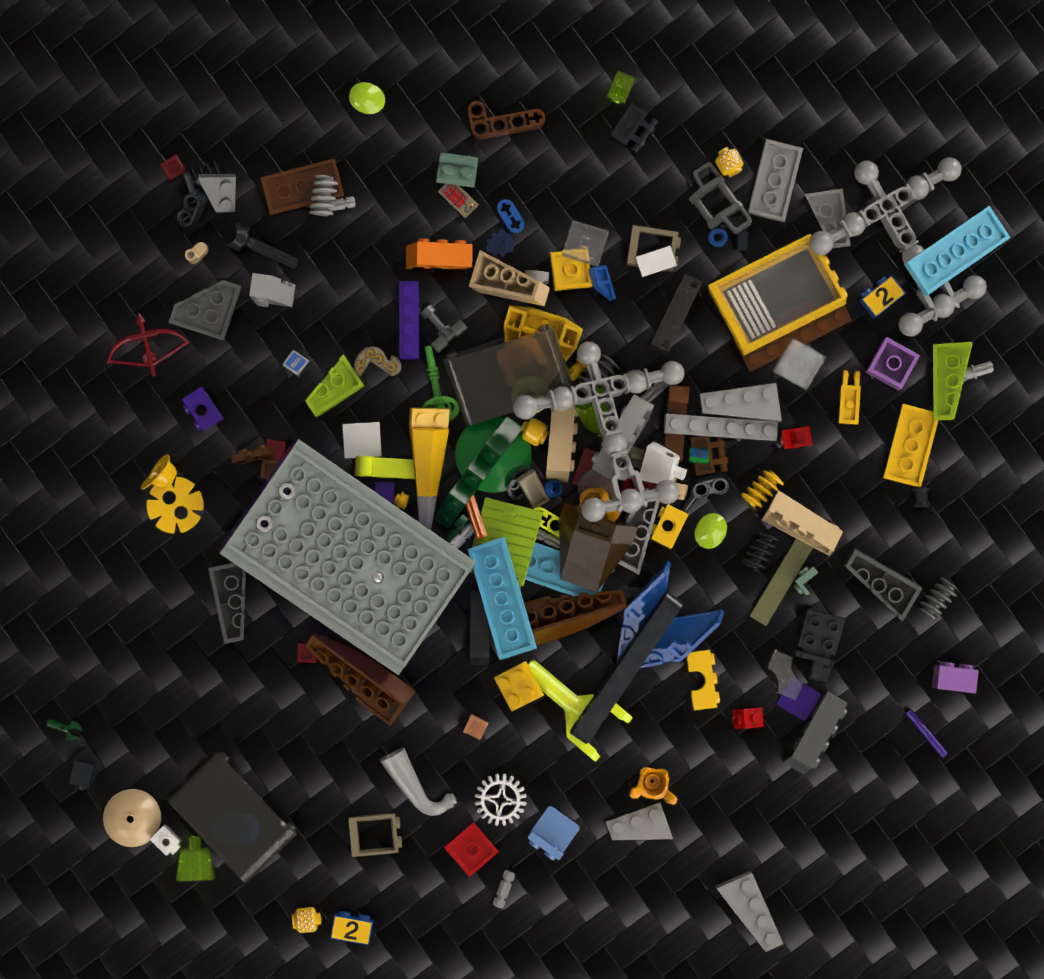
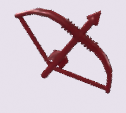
M138 313L136 323L139 324L141 332L133 335L130 334V336L119 340L112 347L106 363L150 367L151 375L156 376L154 366L186 344H190V341L178 331L169 328H155L145 331V320ZM159 334H172L179 336L185 342L157 360L155 353L150 351L147 338L155 335L158 336ZM143 339L146 351L143 355L144 363L111 360L114 352L121 345Z

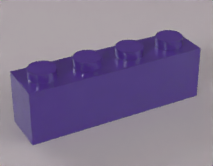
M399 281L400 360H419L418 281Z

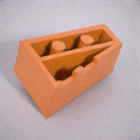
M418 239V242L406 246V269H412L413 267H424V269L471 268L472 244H466L464 240L448 243V240L443 239L436 240V242H429V239Z

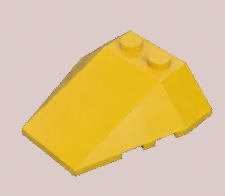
M510 305L504 322V346L511 344L513 341L521 340L526 335H530L536 339L544 357L550 362L549 366H541L533 359L529 364L515 370L517 380L525 375H538L549 386L572 353L577 349L583 329L561 316L533 307Z

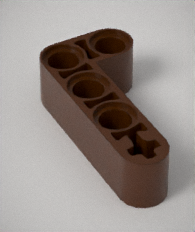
M474 101L468 107L472 134L478 140L539 129L545 123V114L540 109L487 118L482 102ZM474 107H480L482 113L480 115H473L471 110ZM534 115H537L538 118H541L539 119V123H536L535 120H532L534 119ZM525 116H528V120H530L529 125H526ZM520 118L523 121V125L516 127L512 123L513 120ZM496 122H502L504 124V128L502 130H496L494 128V124ZM482 125L486 130L483 134H478L475 132V128Z
M669 385L666 414L686 415L689 386ZM665 433L664 447L679 455V462H682L685 435Z

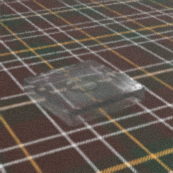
M573 220L562 256L598 267L609 231Z
M792 338L773 371L807 390L826 357Z

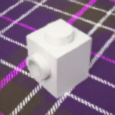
M166 824L150 839L166 856L169 853L173 855L181 847L179 843L182 841Z

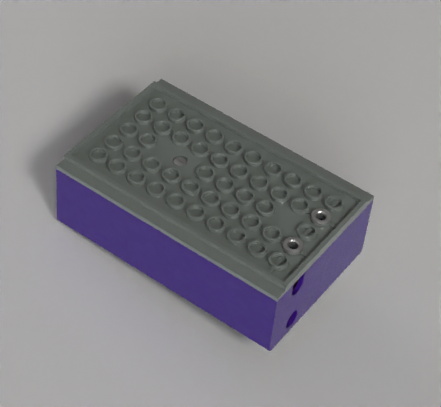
M299 439L293 440L217 550L231 562L397 675L400 674L476 563V561Z

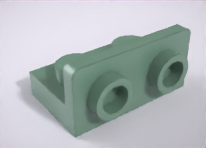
M440 153L436 182L474 187L478 158Z

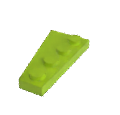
M972 342L933 344L935 421L955 419Z

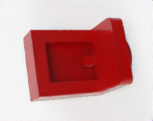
M809 426L781 431L780 440L784 449L812 445Z
M762 707L733 710L732 721L734 728L764 727Z

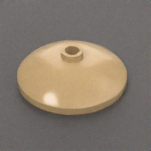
M127 789L115 794L108 801L103 814V823L107 834L116 843L126 847H137L149 842L158 832L161 824V811L156 800L147 792L139 789ZM129 815L133 816L134 821L132 823L128 822L127 817Z

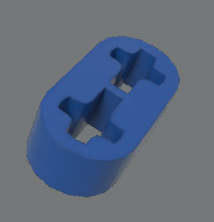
M501 200L497 206L498 214L511 233H520L524 228V221L510 200ZM503 204L511 206L509 208L510 216L505 211L501 212ZM513 217L516 222H521L519 229L511 228L512 221L510 218Z

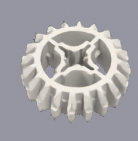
M495 774L496 780L494 781L491 776H488L490 783L487 784L483 780L482 784L485 787L478 786L477 788L482 793L475 794L476 798H481V801H476L475 805L482 806L477 809V812L479 813L484 810L485 813L481 816L482 819L488 815V823H491L492 819H496V826H498L499 820H502V824L505 826V819H509V822L512 824V816L514 815L516 819H519L520 816L516 812H524L520 805L526 806V802L521 801L522 798H526V794L520 795L524 787L517 788L520 781L517 780L513 784V776L509 778V781L506 780V774H503V779H499V774ZM500 784L497 794H486L490 787ZM506 785L514 790L517 799H512L505 794ZM501 790H503V798H506L508 801L502 802L500 809H498V801L492 798H499ZM484 800L493 802L496 805L495 814L487 809ZM505 805H516L510 813L501 815Z

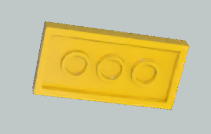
M902 404L883 478L921 488L938 421L934 420V412Z

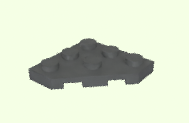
M222 280L176 303L169 323L224 341L242 286Z

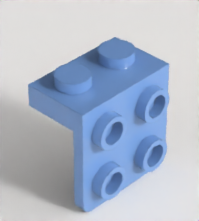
M549 806L528 834L527 838L530 839L528 843L536 849L539 847L546 851L544 854L554 861L555 858L560 860L563 852L579 831V825L554 807Z

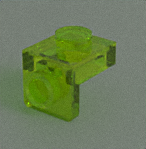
M618 71L607 96L611 97V100L616 103H625L635 78Z

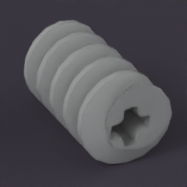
M315 175V178L319 181H315L314 185L318 188L313 189L312 192L317 196L311 197V200L315 203L310 204V208L315 211H310L309 213L319 216L333 215V212L328 209L335 206L330 201L336 200L331 193L337 192L332 186L338 185V182L330 176Z

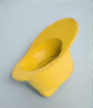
M168 454L164 455L156 463L150 475L141 485V489H145L151 484L160 488H166L173 483L177 471L169 461L170 456Z

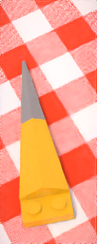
M410 408L409 430L419 523L429 530L432 527L449 433L448 408Z

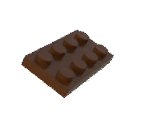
M335 158L261 177L270 215L314 204L315 202L311 200V197L317 195L312 190L318 188L314 185V182L319 181L315 178V175L333 177V180L338 182V185L332 186L337 192L331 193V195L335 198L344 197Z

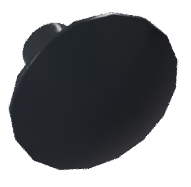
M522 467L516 470L507 481L506 489L508 495L519 504H525L528 500L517 478L531 470V467ZM534 469L540 482L542 483L540 473L536 469Z

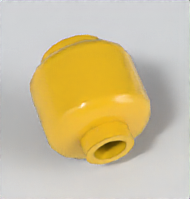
M531 418L529 422L524 421L521 430L523 432L522 439L533 446L543 445L550 432L548 431L547 424L536 418Z

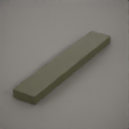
M795 539L751 612V618L767 626L813 547Z

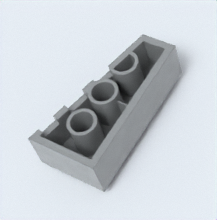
M751 871L715 886L765 952L783 945Z

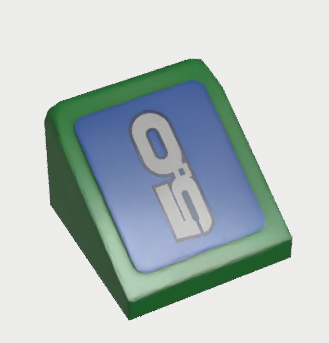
M690 448L688 461L708 464L709 450Z

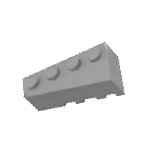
M776 383L699 394L700 409L703 415L774 422L782 421Z
M635 394L628 405H625L622 409L619 419V430L622 431L621 435L627 441L626 451L628 453L650 419L654 405ZM602 448L600 452L597 451L591 460L594 462L592 469L611 480V461H608L609 456ZM616 460L617 466L620 467L623 462Z
M659 500L648 502L647 507L641 506L634 513H627L623 519L624 522L638 526L632 546L618 564L638 575L641 571Z

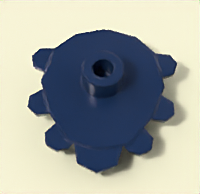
M500 229V232L497 234L492 233V239H487L489 245L486 246V251L488 253L493 252L492 255L494 257L497 254L504 257L505 253H513L514 239L504 229Z

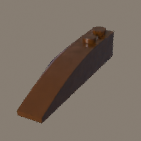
M623 590L601 591L593 595L580 593V596L571 597L569 595H561L559 598L546 596L524 603L536 646L574 634L609 618L627 607Z
M313 633L306 644V647L322 664L326 663L329 666L331 674L334 677L338 676L345 683L343 686L348 691L350 689L357 696L355 699L389 726L393 724L416 692L372 659L337 641Z

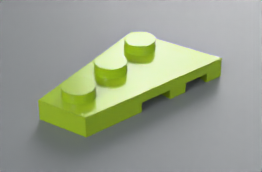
M343 354L337 364L331 368L328 375L318 384L305 401L317 418L365 386Z

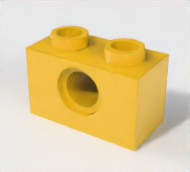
M669 504L666 507L662 506L657 515L660 520L657 525L653 524L650 539L672 549L689 514ZM669 520L672 522L673 528L671 531H665L662 528L664 521Z

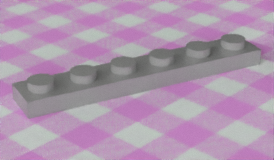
M677 414L664 415V433L777 441L778 422Z

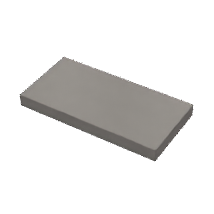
M769 139L765 140L748 214L785 222L803 148Z

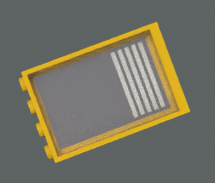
M811 234L708 285V291L743 356L846 304L847 292L843 286H839L837 282L839 278L836 272L830 270L828 266L830 262L826 254L818 255L810 249L809 241L812 236Z

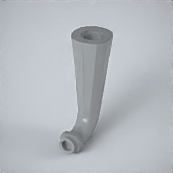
M400 748L380 760L404 795L422 813L430 816L440 815L457 804L453 793H447L438 802L430 801L427 798L405 748Z

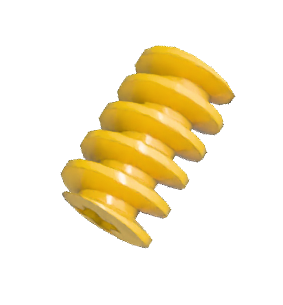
M770 469V472L765 470L762 472L764 477H757L759 483L752 482L754 489L751 487L746 488L749 494L744 492L741 494L743 499L755 510V506L763 507L760 502L761 500L768 501L766 495L773 496L771 489L778 491L776 484L784 485L781 479Z

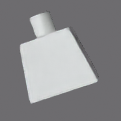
M653 441L647 446L640 475L642 481L658 484L663 480L673 481L674 478L684 480L687 469L678 466L679 455Z

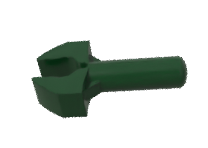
M463 514L454 523L455 526L443 539L450 543L459 531L470 523L469 516Z
M48 719L46 722V726L65 732L66 740L74 741L81 738L73 735L70 731L73 728L83 731L81 725L76 721H72L69 725Z

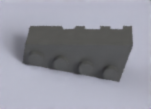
M853 548L844 563L902 621L904 620L922 590L920 585L856 548Z
M234 563L208 568L223 642L227 644L244 640L246 571Z
M829 691L826 692L812 713V720H809L803 728V737H799L793 745L794 753L786 757L783 763L802 774L812 768L815 769L820 762L818 757L821 751L825 752L829 745L827 740L830 735L833 736L839 727L836 725L838 720H842L846 715L847 709L845 708L848 703Z

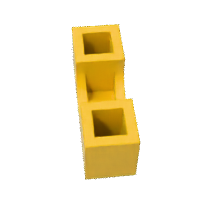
M710 650L693 651L686 656L688 672L699 671L705 679L704 685L700 689L691 690L693 710L717 708L720 698L719 692H715L714 684H717L716 672L713 673L712 665H715L714 653L710 654Z

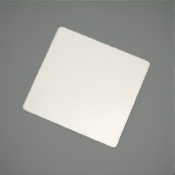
M379 422L343 424L345 458L381 456Z

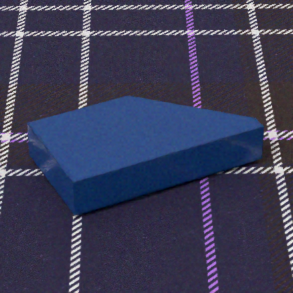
M607 265L588 269L593 288L610 301L616 299Z

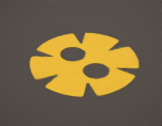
M176 477L174 488L171 484L166 488H160L155 485L151 489L150 494L159 500H147V512L151 520L162 516L156 524L157 528L174 534L177 523L180 532L183 533L198 523L201 517L192 512V510L202 511L204 503L200 491L189 495L194 487L191 481L182 477ZM172 491L176 495V500L173 504L164 503L162 497L165 492ZM178 506H184L187 509L188 515L185 519L175 517L174 511Z

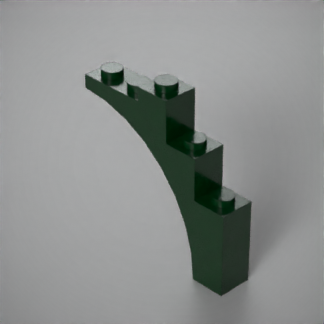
M507 416L467 468L458 483L450 491L433 517L434 520L446 529L451 527L523 427Z

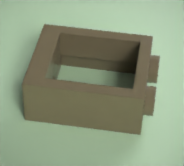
M633 225L627 258L628 266L639 267L636 260L639 233L672 237L671 249L676 264L678 263V256H675L676 249H680L681 243L678 232ZM673 267L668 268V269H665V270H662V271L672 272V271H673Z
M396 813L349 817L352 857L398 853L399 848H402V838L397 835V829L400 828V817H396ZM391 819L393 847L360 850L358 822Z

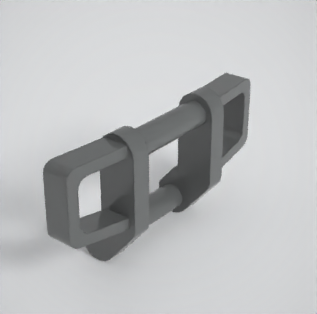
M711 162L706 163L693 172V178L699 189L689 198L691 204H695L707 221V226L710 230L717 227L722 221L734 234L741 232L751 225L752 219L744 209V205L736 199L726 185L724 177L719 174ZM709 169L716 178L703 185L698 174ZM719 187L731 206L713 218L700 199ZM740 210L746 222L739 227H735L727 218Z

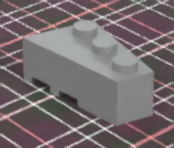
M252 273L249 296L257 306L268 307L269 304L292 307L295 284L288 283L287 281L281 282V279L271 275Z

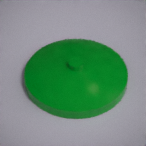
M497 416L484 417L472 422L464 429L457 441L455 450L456 464L461 476H463L467 468L506 418ZM520 431L516 439L479 486L478 490L487 493L507 491V481L511 474L522 467H530L532 459L531 445L522 439L523 432Z

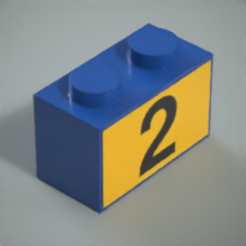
M892 275L888 279L884 276L876 282L878 287L874 290L869 288L861 294L863 298L860 300V303L873 319L906 294Z
M340 911L339 914L336 913L334 916L331 939L369 945L373 920L367 915L359 914L358 917L351 916L350 912Z

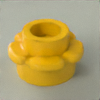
M404 492L397 494L394 505H397L399 509L405 510L409 501V495L404 494Z

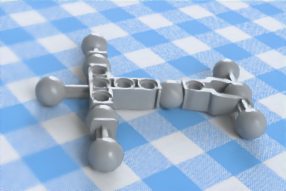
M944 158L940 161L936 171L929 175L923 173L920 176H913L907 181L906 185L886 195L877 180L878 167L871 161L860 162L855 168V178L859 183L868 186L876 202L857 213H848L844 216L843 220L837 223L838 227L830 232H815L809 241L810 249L818 255L828 254L835 241L842 237L847 240L852 236H858L863 233L867 226L880 219L893 243L900 249L899 252H903V262H908L925 249L917 244L919 242L918 240L916 241V236L900 207L914 199L920 200L925 198L928 192L934 190L933 185L942 180H956L960 176L962 169L960 163L954 158ZM899 193H903V194H904V196H905V200H904V201H901V200L899 199V197H898V194H899ZM883 202L889 205V210L883 208ZM867 211L873 214L872 220L867 218ZM892 218L898 221V227L892 224ZM902 235H905L908 238L907 244L903 243L901 239ZM976 275L969 276L965 279L963 287L956 292H953L947 281L940 286L944 294L936 295L933 300H931L929 295L925 296L919 288L917 296L926 309L918 314L911 312L904 314L899 321L900 331L906 336H916L921 332L923 324L931 319L937 321L938 317H949L953 313L954 308H960V302L967 298H981L987 288L985 280Z
M584 342L577 349V358L582 364L587 366L590 382L578 384L575 388L570 386V388L558 387L553 391L549 390L546 397L534 399L529 395H522L514 401L513 411L521 419H530L536 414L537 410L551 408V412H555L556 409L566 411L575 405L592 403L599 431L603 435V450L609 456L608 461H611L610 470L612 478L609 481V488L613 499L601 501L598 498L586 499L581 507L582 515L586 520L597 522L607 512L616 510L620 514L623 510L627 513H634L641 506L647 507L648 502L659 500L664 504H671L678 499L679 487L672 480H663L657 484L656 489L644 491L641 475L638 471L634 470L630 458L627 456V441L621 435L622 431L619 430L620 422L613 401L614 397H618L622 393L628 394L631 392L638 394L644 390H649L653 383L661 381L668 385L680 383L684 378V369L678 362L669 361L661 367V370L648 373L647 368H644L642 371L631 370L627 374L602 379L597 363L601 357V350L594 342ZM618 382L621 384L622 389H616L613 383ZM595 387H601L603 394L597 393ZM576 391H582L585 394V398L578 397ZM600 405H606L609 412H603ZM606 423L612 424L613 427H614V430H613V431L608 430V429L606 428L605 424H606ZM616 460H621L624 463V467H618ZM632 479L635 489H626L620 494L617 481Z

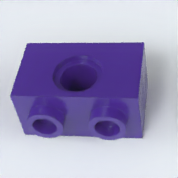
M203 387L198 388L182 399L185 403L182 407L188 415H193L195 418L193 423L199 431L202 429L204 432H207L224 420ZM201 405H204L207 409L203 416L197 414V408Z

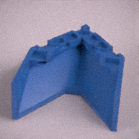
M669 561L666 562L625 608L617 661L657 602L666 592L671 565ZM716 610L675 617L640 668L661 665L665 662L682 661L721 624L724 611Z

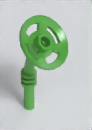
M432 345L425 346L428 363L427 371H429L427 374L430 376L428 379L431 380L434 398L426 401L422 408L427 406L428 408L432 406L434 408H448L449 421H451L459 413L458 402L451 397L441 396L438 381L440 376L437 375L439 371H437L438 367L435 365ZM450 402H452L454 405L453 410L451 409Z

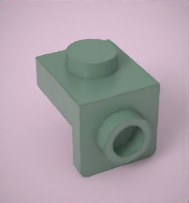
M808 566L804 567L798 572L800 576L793 580L795 582L794 588L800 595L804 594L807 596L810 594L803 584L818 573L812 566L810 568Z

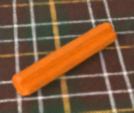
M473 494L466 504V509L475 537L483 539L487 534Z

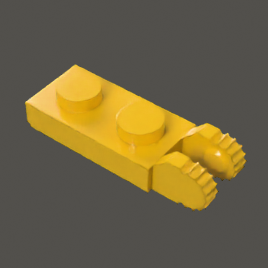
M843 370L838 423L858 425L861 386H859L860 371H855L854 386L847 385L849 378L848 370Z

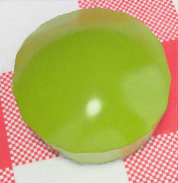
M361 82L354 85L350 90V103L359 112L375 114L384 107L385 96L377 86Z
M709 513L703 516L695 528L694 535L697 543L707 549L718 546L726 536V521L721 515L716 513Z

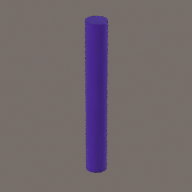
M909 709L905 714L942 758L945 757L948 752L914 711Z

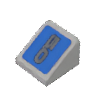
M293 350L282 365L299 376L309 360Z

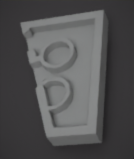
M843 189L805 194L822 230L830 232L837 228V223L843 220L846 215ZM842 237L835 241L832 249L851 246L850 238L846 240Z
M660 802L606 821L612 840L673 839Z

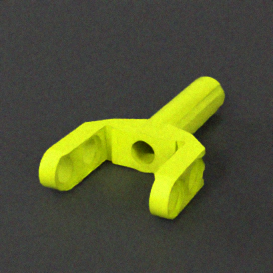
M535 659L531 660L528 666L541 691L565 710L567 738L596 762L600 758L596 749L589 743L585 744L570 734L571 728L594 694L577 696ZM615 704L610 711L618 719L624 720L626 723H629L633 718L618 704Z

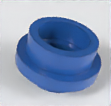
M714 228L710 231L708 240L712 246L721 247L727 242V233L721 228ZM716 234L721 236L720 241L714 239Z
M554 479L547 480L545 483L546 495L549 498L558 497L562 492L561 483Z

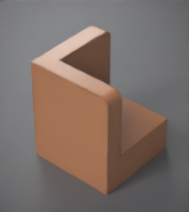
M471 714L463 733L481 740L489 722Z

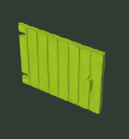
M485 497L481 519L487 536L483 539L475 537L472 548L504 537L516 577L518 578V584L523 587L543 512Z

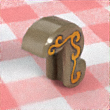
M377 347L365 348L358 354L354 363L355 372L359 377L362 376L370 362L391 376L398 375L402 370L401 362L397 357L391 356V359L387 360L384 352Z

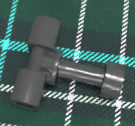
M430 304L420 315L424 320L429 318L440 331L437 334L439 338L431 344L439 354L449 345V341L455 336L458 338L467 330V327L461 320L452 327L449 324L445 326L434 314L436 309Z

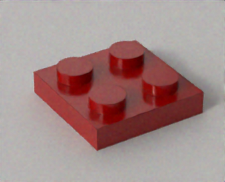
M474 822L444 847L469 877L499 852Z

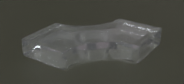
M775 650L768 669L773 671L779 680L778 693L796 701L803 682L798 680L792 672V657Z

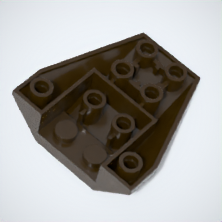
M564 502L559 518L560 580L597 592L632 546L638 526L621 520L615 523L603 518L597 522H590L583 517L580 506Z

